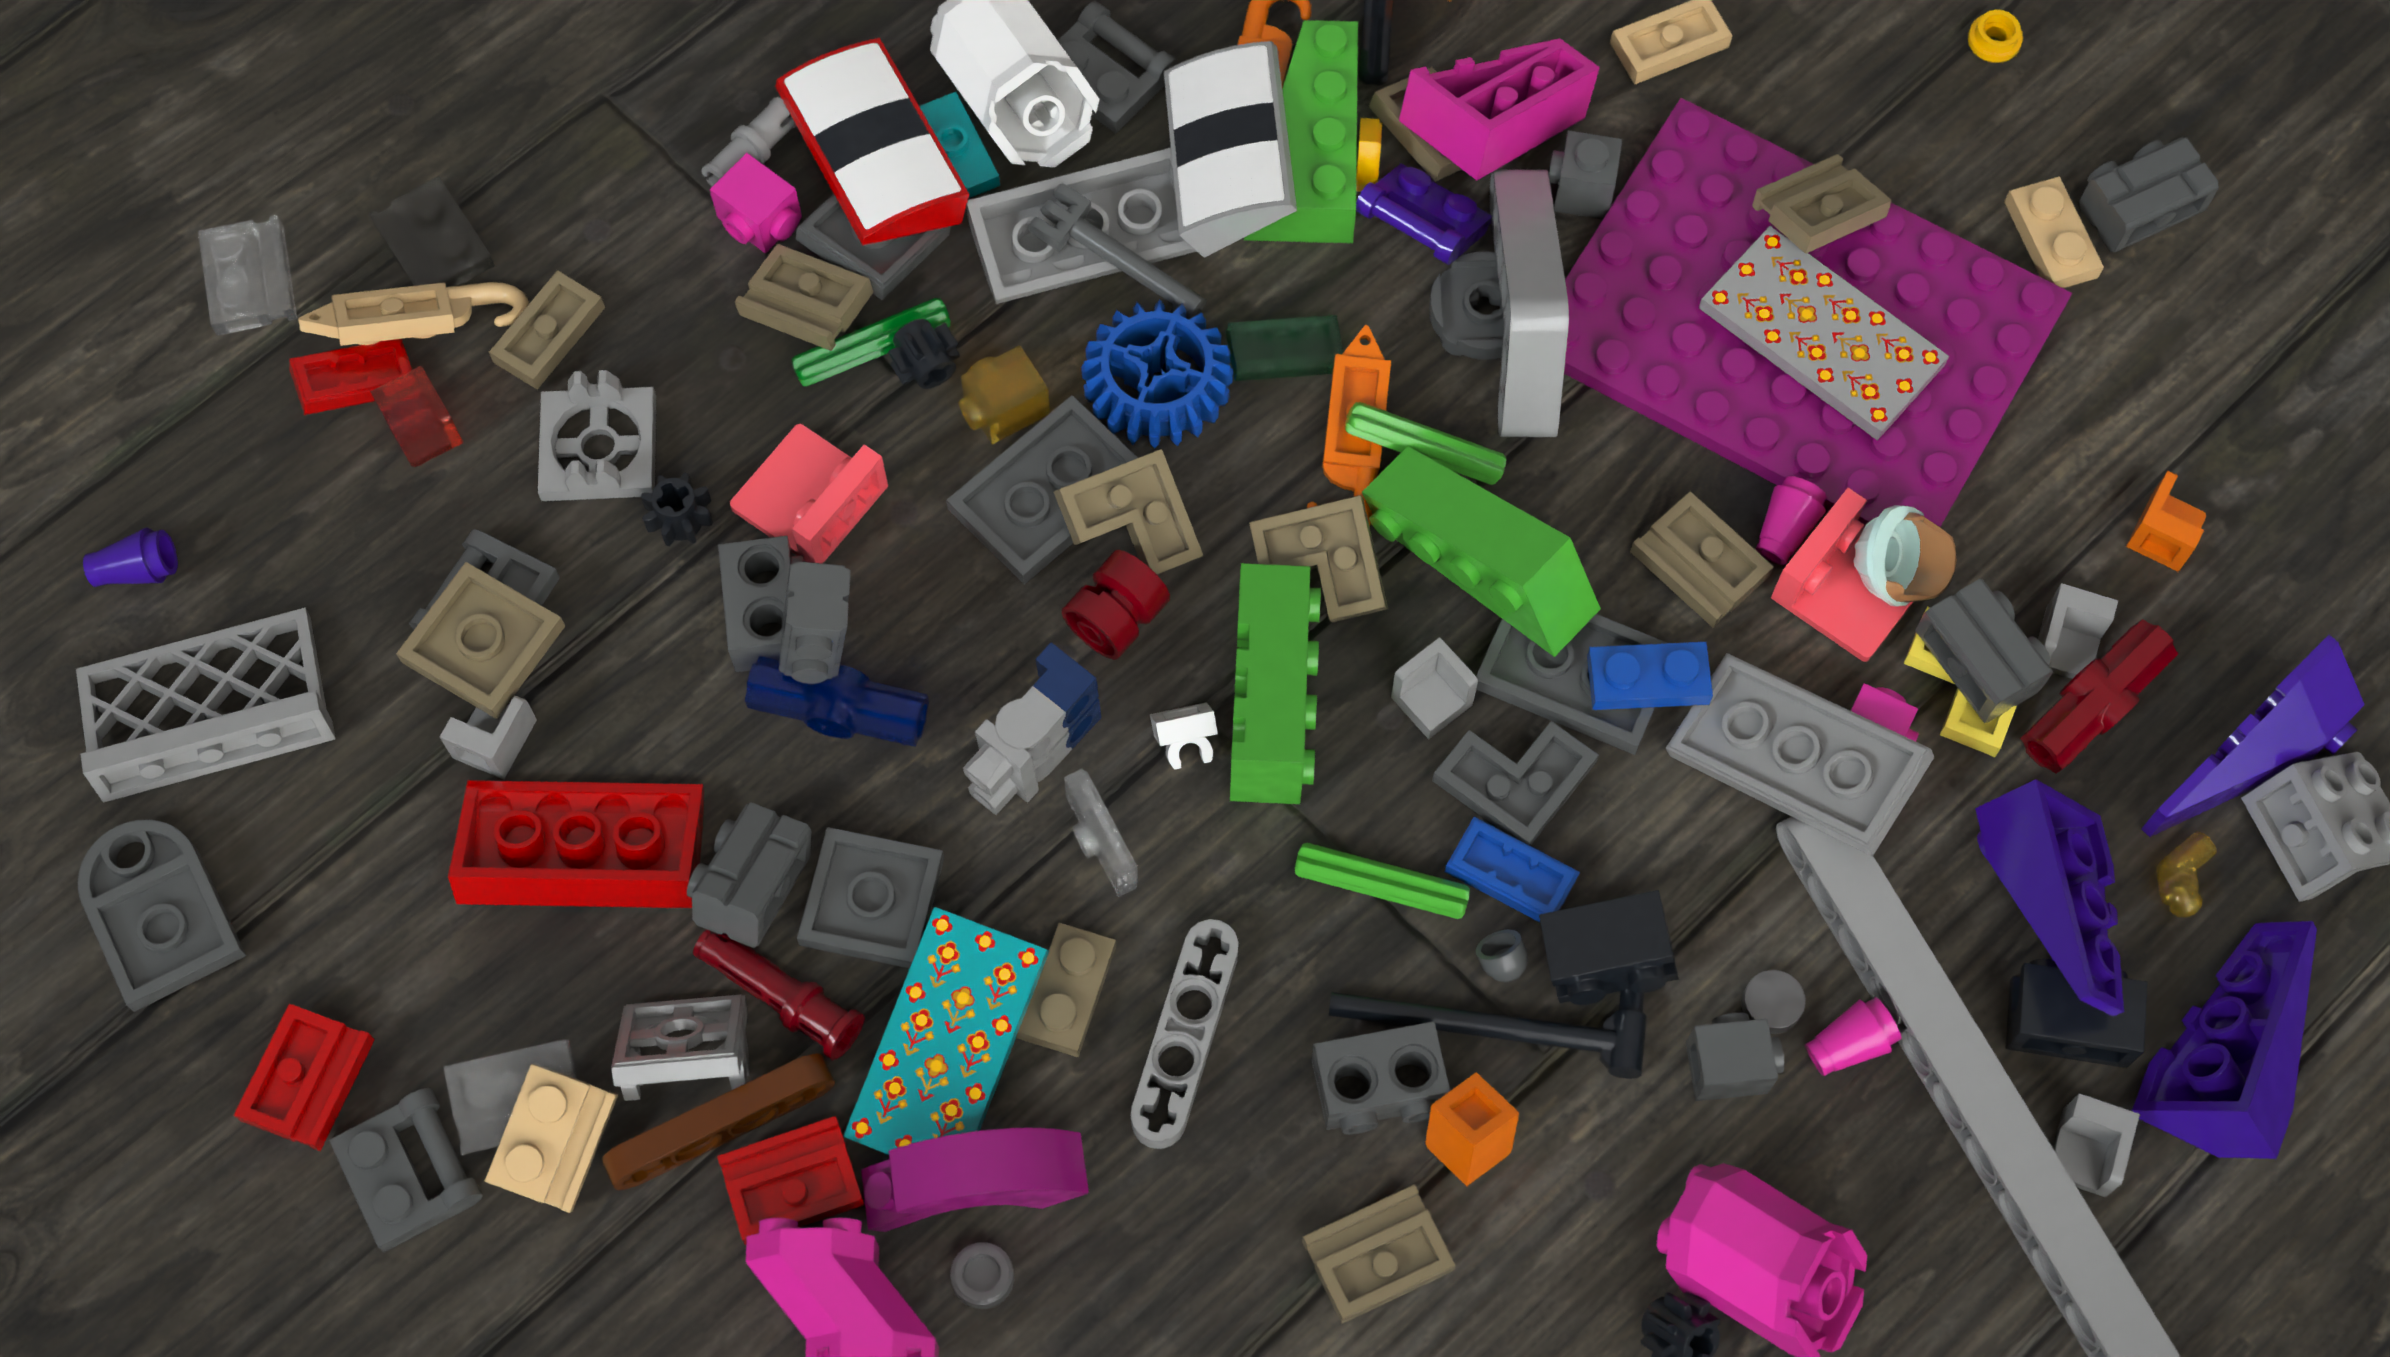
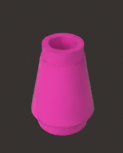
M1787 476L1782 485H1777L1773 489L1759 542L1755 550L1773 563L1786 565L1790 556L1794 554L1826 513V509L1823 506L1827 499L1826 493L1805 479Z
M1875 997L1866 1003L1861 999L1856 1001L1816 1035L1813 1040L1806 1043L1805 1048L1817 1070L1822 1076H1825L1832 1071L1836 1072L1891 1053V1045L1900 1041L1902 1037L1885 1005L1880 999Z

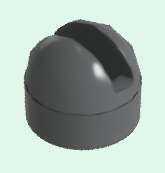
M1506 929L1494 932L1482 939L1476 947V955L1483 970L1488 976L1493 977L1497 981L1511 982L1518 979L1526 970L1529 961L1527 949L1520 933L1515 930Z

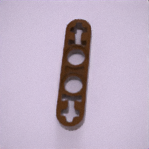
M810 1054L800 1057L617 1145L602 1157V1163L614 1189L625 1190L638 1186L818 1099L833 1088L835 1081L821 1054Z

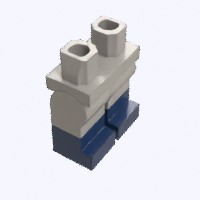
M1052 642L1035 659L1039 680L1021 699L1010 701L1000 709L996 716L995 725L986 719L975 731L979 751L963 767L964 774L972 782L968 787L970 794L995 815L1002 810L1015 794L1028 803L1039 791L1038 782L1047 777L1102 718L1096 677Z

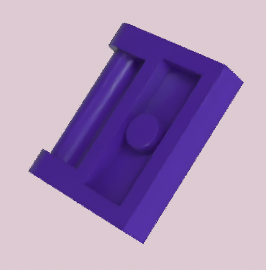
M1402 163L1376 184L1368 183L1356 201V212L1368 219L1376 216L1434 250V257L1447 265L1452 264L1485 235L1492 220V215L1478 208L1476 203L1470 198L1448 191L1431 181L1425 172L1417 168L1407 167Z

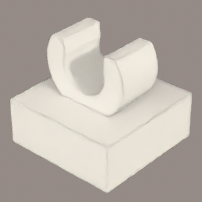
M1207 702L1150 714L1154 737L1160 746L1166 745V757L1174 769L1181 768L1179 751L1187 743L1197 744L1202 761L1204 763L1211 762L1213 750L1206 736L1216 735L1218 731L1214 711Z

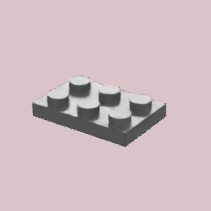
M1071 395L946 500L947 508L1025 585L1073 544L1053 491L1138 457Z
M1596 614L1553 657L1502 619L1476 675L1478 679L1476 690L1635 755L1655 707L1592 710L1587 654L1589 647L1667 644V642Z

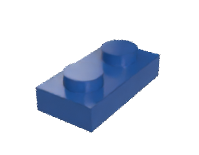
M1706 642L1589 647L1587 662L1592 710L1710 705L1713 692Z

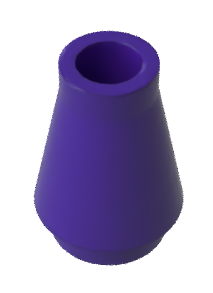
M147 527L99 551L85 554L83 558L86 578L93 587L108 584L163 583L166 576L176 573L178 567L176 549L168 533L164 530L153 531Z

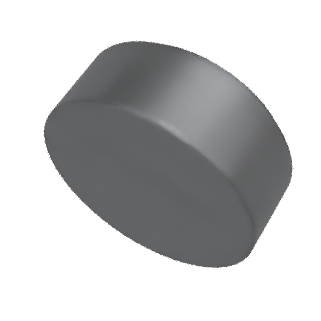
M1779 970L1763 971L1755 975L1745 988L1741 1000L1742 1011L1748 1014L1749 1020L1768 1018L1770 1034L1783 1033L1791 1029L1801 1017L1805 1008V994L1800 983L1790 974Z
M985 1242L971 1244L961 1250L952 1263L950 1276L954 1291L958 1298L970 1307L976 1309L995 1307L1008 1297L1013 1288L1014 1271L1010 1258L1000 1247Z

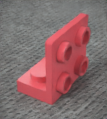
M797 424L731 499L730 507L735 514L770 538L788 536L792 553L797 556L803 555L805 562L823 564L887 489L888 483L883 458L866 445H863L852 458L804 425Z
M1847 488L1782 570L1771 599L1861 661L1867 662L1914 602H1909L1906 606H1890L1869 592L1862 583L1861 577L1854 567L1856 554L1854 545L1859 540L1861 532L1865 527L1858 519L1867 500L1850 488Z

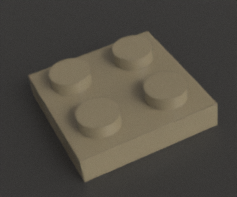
M465 562L396 655L401 663L497 719L565 628V624L557 614Z

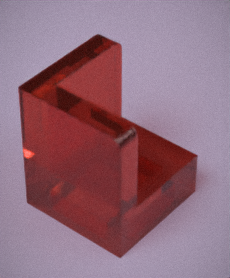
M422 366L370 391L412 467H417L463 444L450 414Z

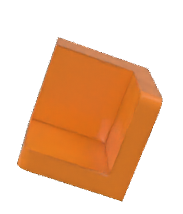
M2167 470L2153 491L2126 547L2179 572L2195 550L2204 532L2201 527L2206 519V513L2169 495L2178 475Z
M1476 1072L1431 1105L1425 1141L1426 1147L1456 1177L1468 1186L1512 1152L1519 1112Z

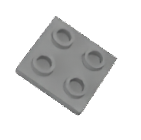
M2359 752L2292 764L2241 797L2299 902L2315 898L2358 871L2390 864V802L2380 786L2381 781L2377 771Z

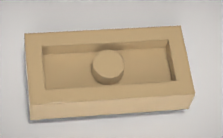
M1691 0L1614 30L1610 44L1635 85L1729 48L1732 34L1711 0Z
M2060 176L2009 191L2004 201L2041 278L2061 288H2066L2097 279L2100 276L2104 266Z

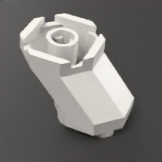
M947 0L938 7V12L933 17L931 24L933 37L930 51L1011 164L1025 165L1023 161L1038 162L1040 166L1055 168L1090 142L1093 129L1090 125L1092 110L1095 113L1097 112L1099 98L1028 0Z

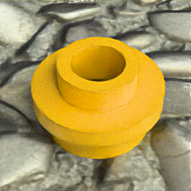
M1992 10L1978 17L1972 23L1968 33V43L1971 50L1981 59L1995 63L2012 59L2019 52L2023 42V33L2019 21L2014 15L2003 10ZM1989 37L1997 38L2000 41H1995Z

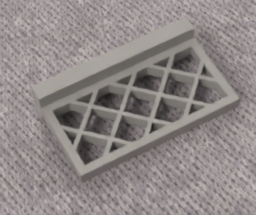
M306 607L76 669L86 752L81 753L82 770L84 776L103 803L336 739L333 721L326 709L311 617ZM295 630L298 631L299 640L285 657H281L266 649L276 635ZM235 647L243 651L242 655L227 673L208 665L220 650ZM257 659L276 667L260 689L241 681ZM301 660H303L304 667L298 665ZM177 662L186 667L169 689L151 681L164 665ZM200 674L218 682L217 686L202 704L183 696ZM290 674L307 683V693L284 699L273 696ZM116 678L129 682L111 704L96 698L95 684ZM142 690H146L161 698L144 720L125 712ZM232 690L251 698L243 710L225 715L215 712ZM175 705L193 714L184 726L166 731L157 728ZM98 711L101 712V713H103L100 718H99ZM117 721L135 729L125 742L103 747L102 739Z

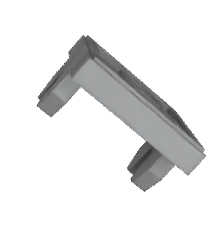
M599 370L598 383L591 384L582 371H575L568 380V391L541 392L538 495L541 501L641 497L642 493L653 492L655 488L656 393L654 387L622 388L619 378L607 370ZM609 409H617L628 415L637 426L639 435L619 436L614 429L608 426ZM582 410H590V426L583 430L577 438L557 439L558 432L570 417ZM595 435H607L614 440V449L605 458L591 459L583 453L584 444ZM636 454L630 464L620 472L613 465L621 455ZM579 457L581 462L579 460L571 461L567 468L564 469L557 458ZM585 465L589 467V472L586 471Z
M745 995L626 1004L623 1008L611 1066L614 1087L621 1086L624 1100H640V1086L649 1083L729 1077L732 1090L748 1083L747 1076L750 1075L745 1031L748 1015ZM677 1030L694 1031L691 1034L682 1037L666 1036L667 1034ZM725 1040L715 1050L688 1052V1049L696 1047L703 1041ZM658 1046L663 1050H667L666 1054L641 1056L640 1047Z

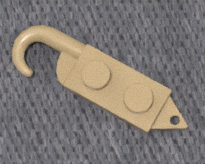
M499 282L446 287L445 283L337 294L332 295L331 303L299 317V326L302 332L337 338L340 341V346L351 344L372 345L379 341L412 337L424 339L438 334L455 333L454 328L464 325L469 320L472 314V306L496 303L511 305L513 307L511 311L497 316L494 320L495 325L498 327L509 326L514 323L529 305V300L525 293L517 287Z

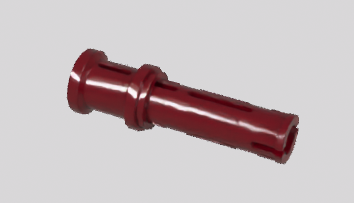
M706 929L698 938L693 949V955L696 958L714 967L735 984L772 1007L773 1010L780 1014V1020L790 1032L800 1030L824 1047V1055L832 1061L843 1056L857 1039L864 1024V1015L856 1009L848 1012L824 995V988L818 983L809 981L801 983L749 946L730 939L726 933L720 935Z

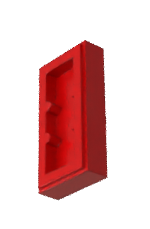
M402 339L379 341L372 345H357L289 358L290 373L304 415L416 393L417 382Z

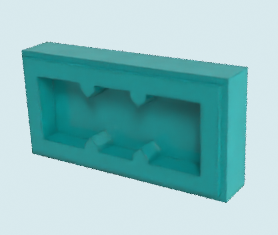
M956 92L919 106L969 192V198L1000 186L999 174Z

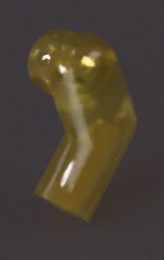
M2196 831L2165 856L2159 862L2156 869L2159 894L2162 902L2169 905L2171 913L2177 917L2185 918L2192 916L2202 906L2203 901L2198 893L2199 884L2196 870L2217 853L2212 840L2202 832Z

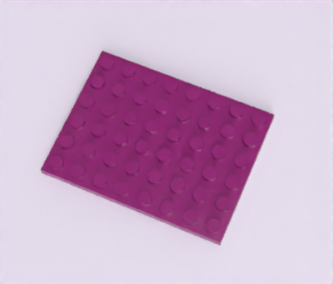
M1680 98L1565 279L1569 324L1564 374L1776 485H1782L1787 476L1799 477L1815 484L1827 495V499L1823 504L1827 512L1830 511L1845 490L1850 488L1867 500L1858 519L1864 525L1873 518L1879 517L1884 509L1900 505L1916 508L1923 513L1925 518L1941 527L2072 293L1891 203L1885 218L1809 252L1808 254L1949 356L1940 372L1877 441L1699 309L1701 299L1769 226L1781 233L1769 222L1770 214L1766 210L1757 211L1752 207L1757 189L1814 164Z

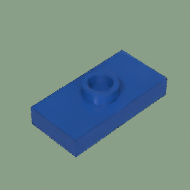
M1473 817L1445 868V873L1540 922L1539 914L1561 910L1580 873L1476 817Z

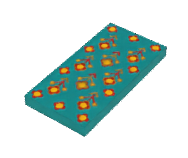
M934 907L843 1137L889 1155L890 1150L912 1143L948 1135L980 1131L1050 951Z

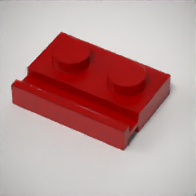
M289 1003L234 1116L241 1122L288 1140L300 1142L321 1152L375 1039L367 1032L357 1031L343 1023Z
M836 1116L717 1156L740 1235L745 1246L747 1244V1236L759 1233L760 1220L768 1218L792 1219L798 1222L799 1228L865 1205Z

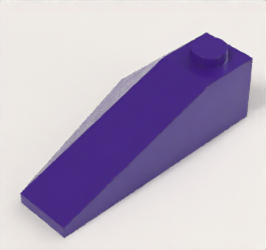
M2328 635L2276 687V690L2255 711L2256 714L2254 716L2250 714L2217 749L2218 752L2215 755L2211 754L2156 810L2141 830L2149 837L2154 836L2257 788L2292 764L2312 760L2323 748L2334 755L2358 730L2349 721L2365 705L2339 643Z
M2037 779L1975 808L1980 827L1977 840L1981 852L2010 893L2079 1000L2111 1016L2123 1013L2120 954L2108 938L2107 930L2118 924L2117 909L2110 902L2106 903L2105 886L2115 882L2114 865L2101 816Z
M2313 921L2255 923L2216 974L2220 984L2202 1008L2192 1006L2182 1019L2186 1027L2182 1035L2170 1050L2161 1047L2149 1062L2132 1109L2133 1112L2140 1114V1120L2218 1158L2277 1159L2294 1108L2317 928Z

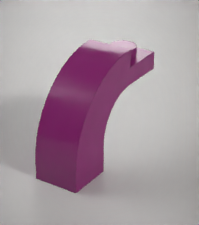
M993 1129L928 1139L890 1150V1159L861 1169L868 1230L881 1232L957 1209L989 1205H1015L1043 1209L1089 1193L1081 1133L1060 1129Z

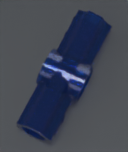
M759 656L749 673L745 703L749 709L804 721L806 726L829 737L849 739L857 733L916 747L919 739L922 738L927 721L929 699L927 694L871 682L868 676L862 672L844 665H840L838 676L826 679L824 682L815 684L798 682L792 676H785L784 673L779 671V660Z

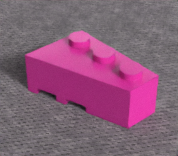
M1559 38L1502 50L1498 60L1475 64L1471 57L1456 60L1454 69L1429 74L1430 72L1426 67L1410 70L1399 121L1478 181L1584 119L1600 67Z

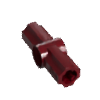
M2144 619L2130 627L2101 659L2099 657L2095 658L2059 692L2062 697L2020 738L2024 743L2026 753L2040 767H2045L2055 774L2070 765L2077 755L2086 749L2087 745L2098 734L2103 735L2139 702L2140 698L2137 695L2178 655L2173 645V639L2159 625L2150 624Z

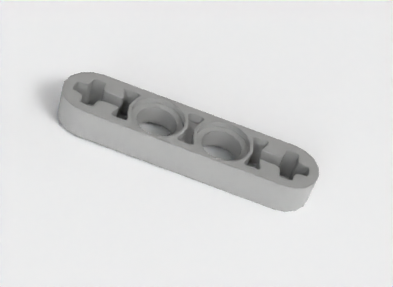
M1208 919L1198 922L1190 929L1185 938L1133 1101L1131 1126L1134 1135L1142 1144L1150 1148L1163 1149L1172 1146L1181 1138L1185 1131L1237 964L1239 942L1236 933L1228 924L1220 920ZM1210 937H1217L1221 939V950L1227 952V954H1216L1210 969V979L1199 975L1202 966V949L1196 947V945H1207ZM1187 970H1190L1196 975H1185ZM1221 979L1219 984H1215L1212 980ZM1196 990L1205 993L1212 1004L1209 1013L1197 1020L1187 1019L1182 1016L1176 1005L1179 997L1185 992ZM1173 1046L1183 1047L1193 1055L1194 1065L1185 1075L1170 1076L1160 1068L1159 1058L1162 1052ZM1151 1082H1155L1168 1091H1186L1183 1098L1174 1092L1171 1093L1168 1103V1117L1175 1122L1173 1125L1163 1124L1159 1132L1150 1131L1149 1119L1142 1116L1144 1112L1154 1113L1160 1099V1088H1149Z

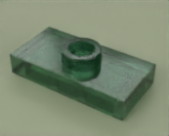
M1337 315L1228 323L1226 329L1234 381L1333 374L1335 354L1342 355L1344 352Z

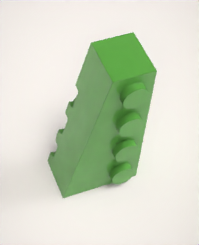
M1303 21L1282 88L1297 211L1244 237V240L1353 243L1356 215L1357 21Z
M1409 446L1362 491L1372 512V515L1369 517L1370 523L1381 536L1391 542L1397 540L1422 561L1432 566L1553 657L1601 610L1569 536Z
M1241 563L1230 801L1300 804L1302 784L1313 785L1315 749H1305V730H1315L1317 695L1306 694L1307 675L1317 676L1319 641L1308 640L1309 622H1319L1321 588L1310 587V566Z

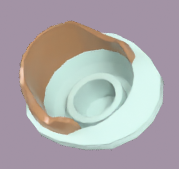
M1894 505L1884 509L1879 517L1873 518L1865 525L1859 540L1854 545L1856 550L1854 567L1857 569L1862 583L1869 592L1890 606H1906L1909 602L1924 601L1938 597L1947 589L1956 568L1957 557L1953 537L1925 518L1921 511L1910 506Z

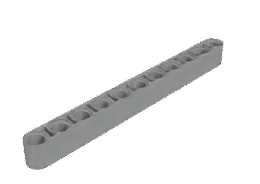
M1793 817L1779 822L1776 826L1777 837L1787 859L1871 998L1877 997L1880 999L1893 1017L1902 1037L1898 1043L2088 1357H2180L1874 856L1872 857Z

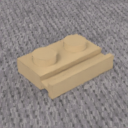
M531 1064L485 1182L571 1213L619 1094L592 1086V1084L541 1065Z

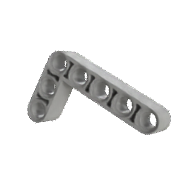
M1496 169L1491 172L1490 215H1492L1491 224L1504 319L1498 396L1499 437H1557L1567 348L1569 308L1548 170Z

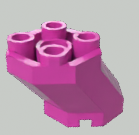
M1725 1163L1714 1167L1703 1164L1693 1167L1686 1181V1189L1671 1216L1666 1218L1661 1224L1657 1236L1659 1252L1667 1255L1666 1269L1681 1291L1699 1296L1709 1302L1710 1305L1790 1355L1796 1357H1821L1817 1351L1819 1349L1830 1353L1840 1349L1863 1306L1864 1289L1854 1286L1853 1283L1855 1269L1866 1272L1867 1254L1851 1229L1826 1221L1744 1169Z
M768 1218L759 1221L758 1234L747 1236L746 1263L805 1338V1357H939V1346L935 1337L878 1268L879 1245L875 1236L861 1233L862 1222L860 1220L831 1218L823 1221V1228H798V1222L795 1220Z

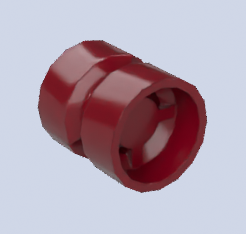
M1122 550L1112 552L1093 574L1094 586H1082L1061 609L1066 624L1086 645L1102 656L1113 660L1120 658L1139 636L1137 624H1149L1170 601V593L1159 576L1137 557Z

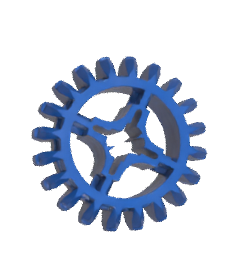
M1159 299L1154 307V311L1145 312L1144 308L1137 302L1133 307L1132 317L1129 318L1116 310L1115 315L1112 317L1113 327L1099 324V328L1096 331L1097 341H1088L1085 349L1087 360L1082 364L1081 371L1082 379L1086 382L1084 384L1085 399L1093 403V414L1098 420L1108 418V430L1116 434L1127 428V438L1132 445L1139 440L1141 435L1149 436L1150 444L1155 449L1160 443V436L1169 435L1171 441L1178 447L1182 441V431L1187 430L1198 438L1203 431L1202 421L1215 424L1219 417L1218 406H1226L1229 400V389L1227 387H1230V384L1233 383V369L1228 365L1231 356L1230 350L1227 345H1221V333L1218 331V327L1206 329V319L1202 313L1187 319L1183 303L1173 313L1165 312V305ZM1179 349L1189 355L1197 363L1201 372L1191 369V363L1179 359L1176 355V350ZM1165 362H1166V373L1162 370L1163 365H1164ZM1155 372H1160L1161 375H1159V376L1154 375V376H1153V373H1155ZM1112 375L1123 378L1124 384L1135 388L1138 391V399H1134L1121 390ZM1149 375L1153 378L1152 381H1151L1150 386H1149Z

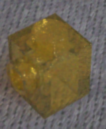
M1020 345L996 358L986 357L979 360L967 373L961 375L964 398L959 400L958 403L962 414L974 431L982 428L992 445L1050 414L1048 387Z

